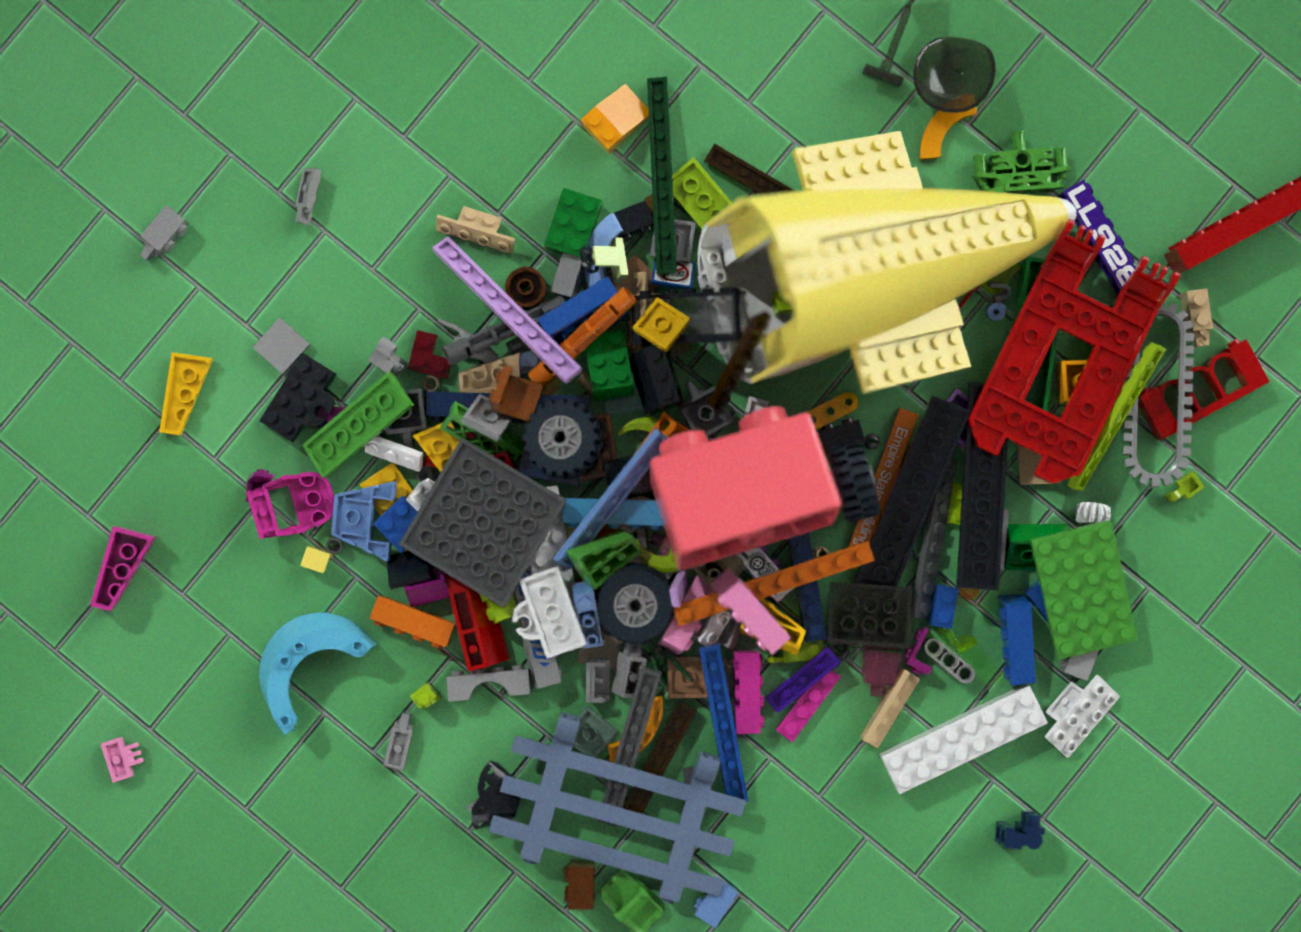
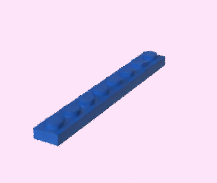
M717 643L699 647L725 794L744 799L748 802L720 645Z

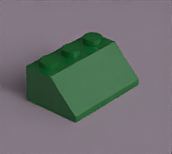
M1008 524L1004 569L1036 570L1030 539L1069 530L1068 524Z

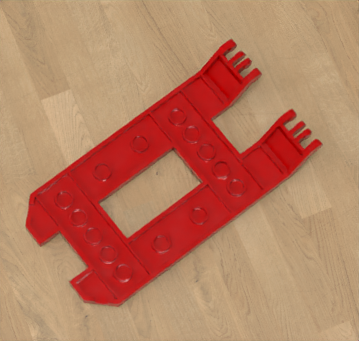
M1071 219L1067 220L1063 230L1048 251L968 417V422L978 448L998 456L1005 439H1008L1041 456L1033 475L1050 484L1081 474L1159 308L1174 289L1181 275L1176 271L1172 272L1166 284L1162 282V279L1166 275L1168 267L1162 266L1157 277L1154 278L1160 267L1158 262L1153 263L1149 274L1144 273L1143 271L1149 263V258L1143 255L1137 267L1121 288L1112 308L1077 291L1085 272L1101 250L1106 237L1101 234L1098 235L1092 247L1087 243L1094 232L1088 229L1082 242L1079 241L1086 228L1083 225L1079 226L1074 238L1069 236L1068 234L1075 225V221ZM1058 329L1094 346L1060 418L1024 400Z

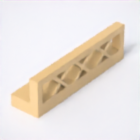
M903 668L900 669L861 733L860 738L876 748L880 746L920 678Z

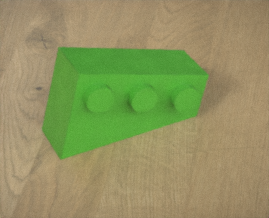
M621 529L567 550L566 553L583 582L596 589L607 581L611 574H614L615 571L623 568L640 555L642 550L635 537Z

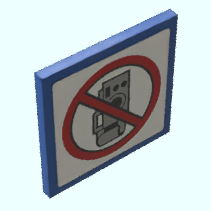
M655 258L651 284L667 286L670 289H691L695 263L677 261L678 274L657 276Z

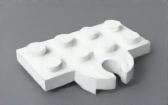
M559 566L520 580L526 600L515 608L513 622L519 621L521 617H527L529 619V626L516 629L518 634L528 640L540 639L547 658L587 644Z

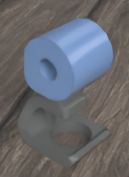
M989 281L986 284L988 288H1003L1001 293L993 294L992 298L994 301L989 302L985 308L987 316L994 321H998L1005 316L1006 306L1002 300L1010 296L1011 289L1004 282Z

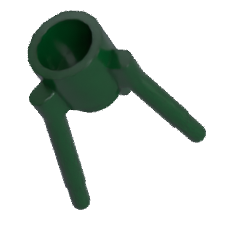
M662 646L648 653L653 669L662 672L658 685L662 686L664 684L666 691H668V683L661 666L667 663V657L690 682L694 681L668 649L663 650Z

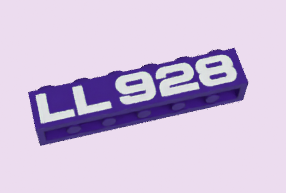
M1082 180L1058 196L1069 201L1076 208V227L1079 228L1080 225L1086 227L1082 235L1083 238L1088 229L1093 230L1094 233L1087 243L1088 245L1093 247L1097 236L1100 234L1106 237L1095 259L1118 297L1121 288L1136 268L1133 264L1134 259L1123 247L1124 242L1122 238L1116 235L1113 230L1114 225L1112 221L1106 218L1103 213L1104 208L1100 201H1096L1093 196L1091 185Z

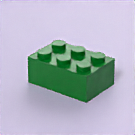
M563 188L544 244L545 249L580 258V249L588 245L589 239L594 232L602 208V200Z
M624 330L602 333L586 347L594 401L635 395Z

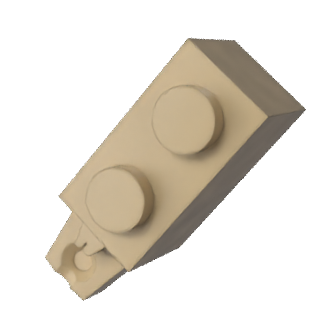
M1206 288L1186 291L1180 294L1182 310L1188 314L1184 322L1191 320L1193 324V329L1186 333H1194L1193 343L1195 347L1209 345V330L1213 329L1208 290Z

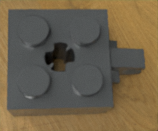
M693 381L685 384L689 395L686 396L688 401L684 402L685 404L679 405L678 408L691 430H702L708 437L734 422L725 405L712 408L708 404L715 389L714 386L703 391L702 388L697 390ZM703 409H706V412L708 410L711 412L709 415L710 419H706V417L703 419L701 417Z
M421 388L404 390L414 406L409 409L406 417L404 415L400 416L385 429L386 435L398 434L399 439L403 438L404 446L409 448L414 447L413 435L429 429L428 417L426 416L425 392Z

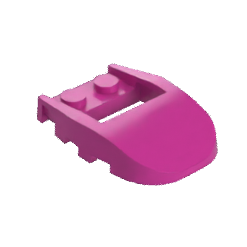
M316 472L284 475L281 478L262 484L261 487L255 490L246 491L259 539L302 533L327 522L333 515L334 495L331 485L326 478H322ZM288 486L299 524L279 530L268 491Z

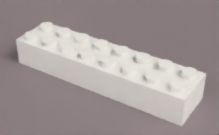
M1023 684L879 753V756L896 791L901 794L1048 722L1031 687Z

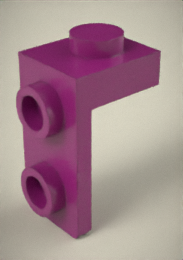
M257 469L256 472H253L247 478L246 491L255 490L261 487L262 484L271 482L274 479V474H269L268 470ZM245 493V502H248V498Z
M923 626L921 630L917 629L913 636L915 641L912 647H908L904 654V658H906L904 663L912 666L911 671L921 676L923 673L929 675L932 667L915 659L929 631L928 628Z

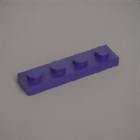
M827 646L768 694L765 699L777 713H780L839 665L841 661Z

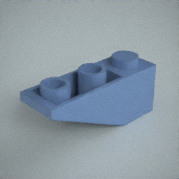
M585 582L573 583L572 591L576 614L587 643L583 646V649L603 646L594 589Z

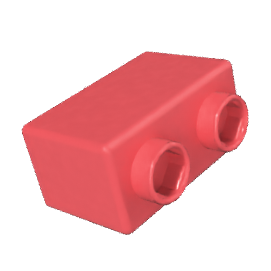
M767 407L743 417L738 423L740 429L738 433L708 441L704 431L690 430L676 434L660 444L659 451L661 456L653 458L650 462V484L678 570L689 569L834 524L842 504L809 414L802 413L788 417L784 407Z

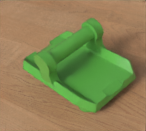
M619 869L600 888L601 900L614 912V916L621 923L624 922L632 932H645L664 913L662 902L630 871Z

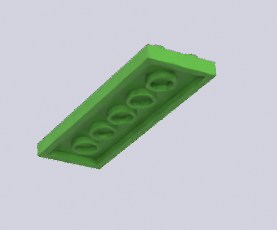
M387 372L302 446L322 478H327L414 406L393 372Z

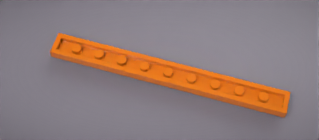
M865 541L743 582V584L759 600L875 560L869 542ZM713 592L683 602L680 607H674V614L678 626H682L730 610L731 608L728 606L725 609L717 600L720 597L718 593Z

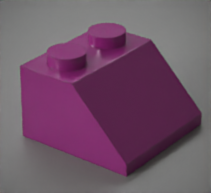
M429 563L431 580L404 586L411 607L449 598L444 571Z

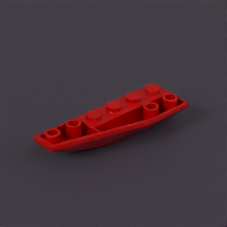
M444 572L468 672L509 660L510 657L501 622L494 625L493 620L490 621L486 613L488 607L485 601L482 602L477 591Z

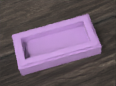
M679 571L670 587L673 607L681 606L688 591L686 571Z

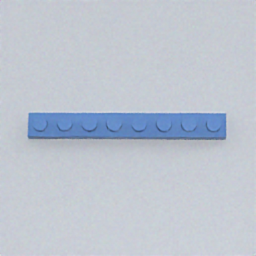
M656 428L653 430L553 559L557 563L568 569L573 566L566 551L588 543L596 537L650 468L651 460L660 455L659 446L669 437Z

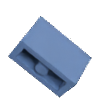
M723 881L719 896L705 893L703 897H698L693 906L695 908V915L716 928L738 894L737 889Z

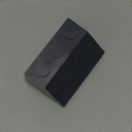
M652 345L643 348L629 357L646 416L685 404L669 349L665 352Z

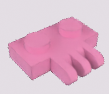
M123 737L101 743L112 783L134 776L132 766L144 762L143 758L136 760L134 756L142 754L141 750L132 752L133 748L139 746L138 742L125 746Z

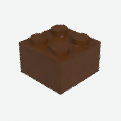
M570 860L569 866H566L564 872V882H568V886L565 887L564 903H568V910H593L595 899V861Z

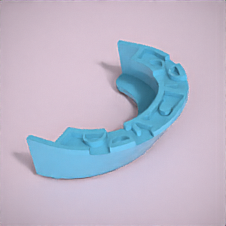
M310 613L299 616L284 624L267 643L259 668L260 687L276 724L285 735L292 732L297 723V715L292 708V702L289 698V683L294 669L306 656L324 649L340 650L354 657L365 655L371 648L376 647L378 643L358 624L336 614Z

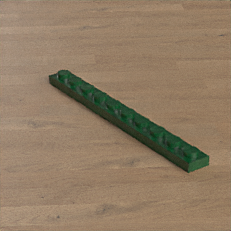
M647 78L657 276L678 274L668 78Z

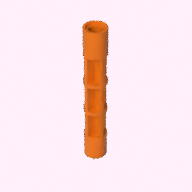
M623 286L559 346L574 359L637 302L636 298ZM543 361L528 373L529 378L533 382L541 384L542 387L556 375Z

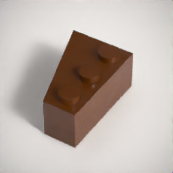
M610 413L596 415L601 422V429L604 430V436L602 437L604 448H601V456L595 460V465L591 469L588 468L586 473L580 475V481L606 477L603 462L618 459Z

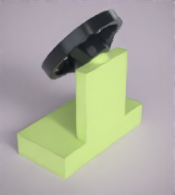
M615 237L610 246H593L591 248L586 245L580 249L581 262L590 274L598 272L599 267H611L614 283H622L628 276L623 238ZM595 264V269L592 270L591 267Z

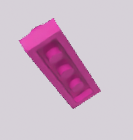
M831 670L805 691L778 725L776 731L793 742L841 677Z

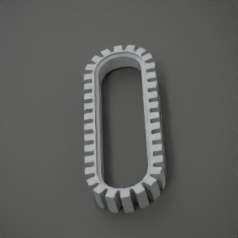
M1166 302L1161 305L1155 317L1169 318L1176 324L1179 330L1176 458L1172 468L1162 474H1152L1142 469L1138 463L1136 455L1138 398L1126 417L1131 418V421L1124 420L1123 430H1131V433L1123 434V443H1130V446H1123L1122 455L1130 456V458L1123 461L1125 469L1133 467L1128 474L1132 479L1140 475L1138 483L1143 486L1147 484L1148 480H1151L1150 488H1159L1160 480L1164 487L1173 483L1171 477L1177 481L1183 475L1179 469L1185 471L1189 464L1188 461L1182 458H1189L1191 456V448H1183V445L1191 444V435H1183V432H1190L1192 430V422H1184V420L1192 418V410L1184 409V407L1192 406V397H1184V395L1193 392V384H1185V382L1193 380V371H1185V369H1192L1194 359L1186 358V356L1192 357L1194 354V346H1186V344L1194 342V333H1186L1193 329V324L1191 320L1183 322L1188 316L1184 310L1178 314L1175 313L1178 308L1177 305L1171 303L1168 310L1165 309ZM1140 350L1131 368H1134L1139 363ZM1132 370L1129 371L1126 380L1130 379Z

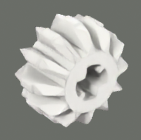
M1081 502L1077 504V509L1075 510L1076 521L1079 524L1090 525L1111 519V508L1102 503Z

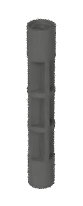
M558 295L538 304L537 307L525 313L539 325L538 318L560 306L565 300L561 295ZM501 322L495 326L490 325L486 330L468 338L463 337L445 345L442 349L448 363L453 365L489 346H496L499 342L516 334L504 322Z

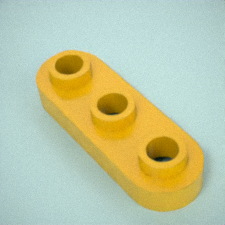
M846 392L806 413L816 419L814 427L817 430L853 412L858 407V398L855 394ZM846 399L852 401L851 406L845 404ZM827 408L834 410L833 415L827 414Z

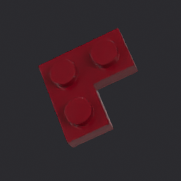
M417 330L408 370L448 379L451 365L445 357L433 355L438 335Z

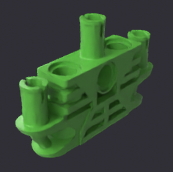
M1020 130V133L1018 131L1011 132L1013 150L990 153L988 156V160H991L989 167H992L989 170L990 173H987L986 154H981L982 156L980 154L973 155L975 175L971 177L979 183L984 191L1024 194L1064 189L1062 182L1065 180L1067 172L1071 171L1072 168L1067 163L1066 147L1053 149L1055 167L1053 162H1050L1053 159V155H1050L1052 147L1026 149L1025 131ZM1022 157L1025 165L1018 164L1016 158ZM1058 175L1056 183L1052 182V176ZM987 181H993L994 188L990 189Z

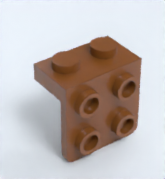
M504 365L502 372L498 371L495 380V383H497L496 389H492L488 401L491 402V411L530 422L531 419L528 416L531 412H535L543 387L541 384L513 376L512 367Z

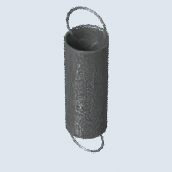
M846 646L837 657L841 663L851 654V651Z

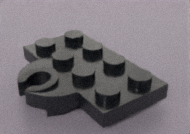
M302 353L259 421L293 443L304 425L310 428H320L329 421L323 417H318L317 413L320 408L324 407L327 413L333 415L335 402L326 390L337 374Z

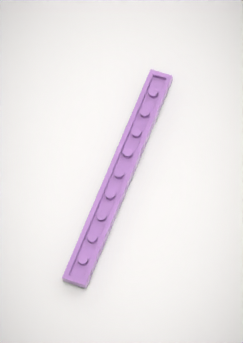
M449 236L432 247L433 252L565 384L581 373V367Z

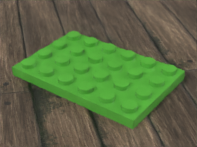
M1111 520L1030 539L1056 659L1060 660L1138 640Z

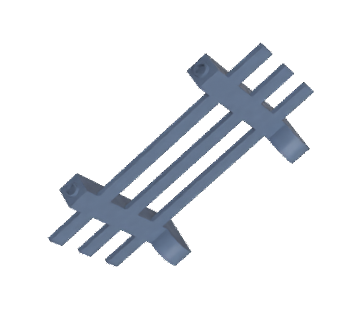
M562 711L552 745L515 736L511 752L546 761L544 774L540 785L504 775L500 792L535 801L529 825L493 815L488 832L524 841L520 855L524 862L528 864L540 863L545 847L662 880L659 897L667 903L679 902L683 887L715 896L720 895L723 879L688 870L694 847L731 856L735 842L733 839L699 830L705 807L742 817L746 800L711 790L720 765V759L717 755L698 750L691 780L687 784L571 751L581 717ZM566 768L684 800L678 824L560 791ZM555 807L673 840L667 864L549 831Z

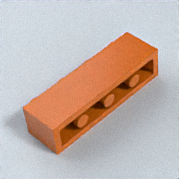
M378 595L369 618L374 620L373 624L385 628V625L393 627L392 631L402 635L405 632L412 634V639L423 642L424 639L431 642V646L439 649L449 645L456 627V623L383 595Z

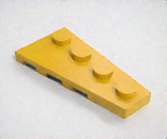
M171 353L160 433L182 436L213 358Z

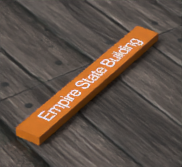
M902 408L898 409L874 474L877 484L874 488L881 512L877 516L857 521L848 547L868 541L870 544L919 414Z

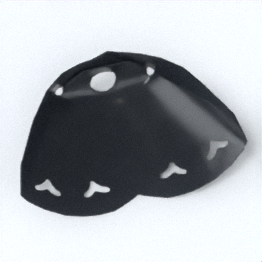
M491 760L484 766L478 781L479 798L472 809V825L475 830L489 827L493 815L510 820L514 819L519 806L520 797L500 792L504 775L513 776L499 763ZM491 766H492L494 772L488 774V772L491 770ZM485 781L490 785L486 790H484L486 786ZM480 806H482L484 811L478 813L481 810Z

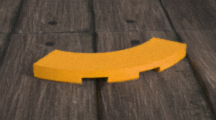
M975 94L952 100L932 117L921 139L919 160L939 159L941 157L942 141L949 128L961 119L976 116Z
M663 695L655 696L639 752L651 742L659 727L663 713ZM620 740L607 744L610 762L614 763Z

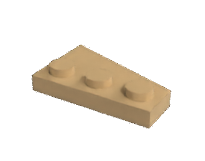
M520 353L460 371L459 392L490 393L492 389H496V376L498 371L502 372L504 365L512 367V375L521 378Z

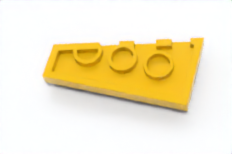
M450 422L448 426L454 429L452 422ZM438 424L413 435V437L441 472L460 440L441 430V424Z

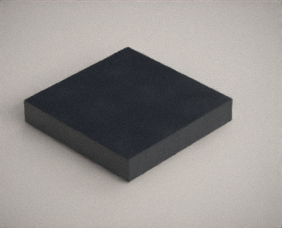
M410 551L393 554L390 561H387L388 583L391 590L431 580L429 562Z

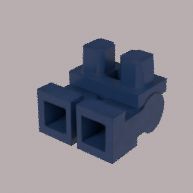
M1021 810V821H1015L1016 828L1004 821H997L995 842L1009 849L1022 850V845L1030 849H1038L1043 843L1042 835H1045V828L1040 826L1041 816L1033 811Z

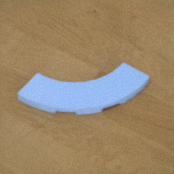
M614 213L605 217L595 228L589 239L588 246L591 248L593 246H610L615 237L623 232ZM595 264L592 265V267H591L592 270L595 269ZM599 267L598 272L590 274L585 269L588 288L607 277L606 267Z

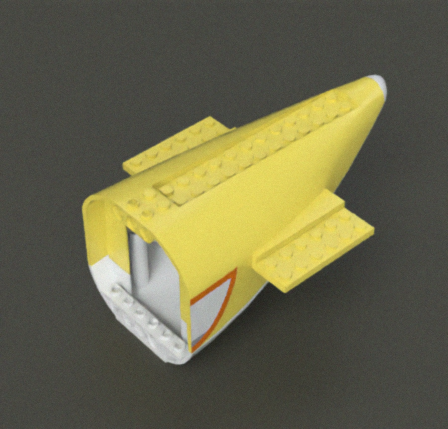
M901 131L797 148L792 151L803 192L741 197L704 225L699 240V276L697 278L701 292L702 288H714V292H719L720 287H738L739 291L747 290V294L742 295L743 331L751 316L767 311L772 316L768 323V329L763 333L760 339L761 342L755 348L753 357L745 367L746 371L740 379L748 383H755L820 362L850 349L862 391L867 393L971 367L959 328L964 324L956 298L1056 240L1067 220L1075 221L1076 208L1069 201L1058 197L979 190L922 188L917 168H911ZM781 290L784 299L792 301L794 313L774 316L771 295L774 291ZM733 295L709 297V320L713 333H734ZM716 342L719 354H722L725 362L728 364L738 342Z

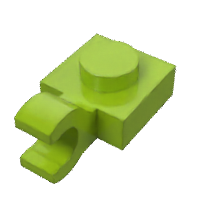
M1190 471L1174 482L1177 488L1166 494L1165 497L1169 502H1174L1181 496L1189 499L1205 487L1194 471Z

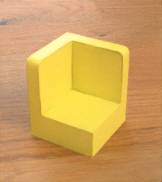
M307 546L300 566L324 573L329 558H332L333 554Z

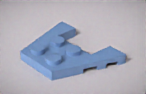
M394 481L335 494L331 535L353 546L364 549L366 552L374 554L384 561H390L392 543L372 540L375 498L396 500L397 482Z

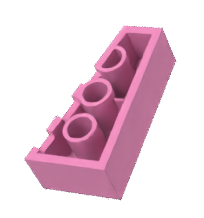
M729 568L710 584L720 596L717 600L725 609L729 606L733 610L730 614L738 623L741 620L746 625L743 629L750 637L755 635L759 639L756 643L763 651L768 649L773 654L791 638Z
M696 575L683 602L716 591ZM674 616L657 645L659 647L662 646L665 650L668 649L670 653L678 657L684 650H689L693 643V640L690 638L694 632H699L703 622L697 620L678 626Z

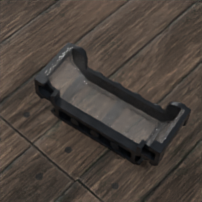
M720 287L719 292H714V288H702V293H697V289H684V293H680V289L667 290V294L651 295V291H639V295H634L637 302L631 307L632 327L658 297L688 316L691 320L674 343H737L746 328L745 295L747 290L739 291L738 287ZM632 328L633 345L652 344L634 332Z

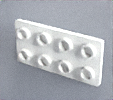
M1098 675L1092 679L1084 690L1071 681L1045 712L1057 721L1045 735V738L1065 757L1069 758L1120 696Z

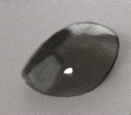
M959 37L934 39L921 50L915 62L913 80L917 94L927 105L934 109L951 113L968 111L978 106L989 94L995 78V59L993 53L986 45L974 40Z

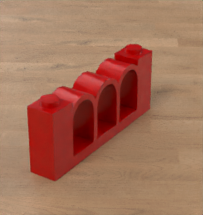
M1237 338L1227 343L1228 348L1222 350L1223 353L1211 356L1206 360L1204 366H1197L1186 370L1202 374L1216 400L1200 407L1193 392L1185 394L1184 397H1192V406L1189 407L1192 410V418L1184 420V422H1192L1193 424L1270 382L1247 339L1239 341ZM1218 359H1223L1229 363L1241 387L1227 394L1225 393L1214 372V364ZM1177 379L1163 382L1155 388L1145 387L1138 396V407L1156 440H1163L1177 432V421L1164 399V391L1169 385L1178 388Z

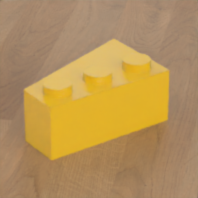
M764 598L759 599L758 601L791 637L779 649L798 655L806 630L786 614L781 613L772 603H769ZM742 622V625L740 627V634L750 637V635L743 629V627L746 625ZM755 635L750 637L755 640H759Z

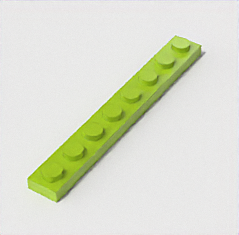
M1151 342L1144 349L1140 362L1134 366L1130 379L1123 385L1122 392L1115 401L1081 474L1070 477L1069 487L1075 490H1084L1166 348Z

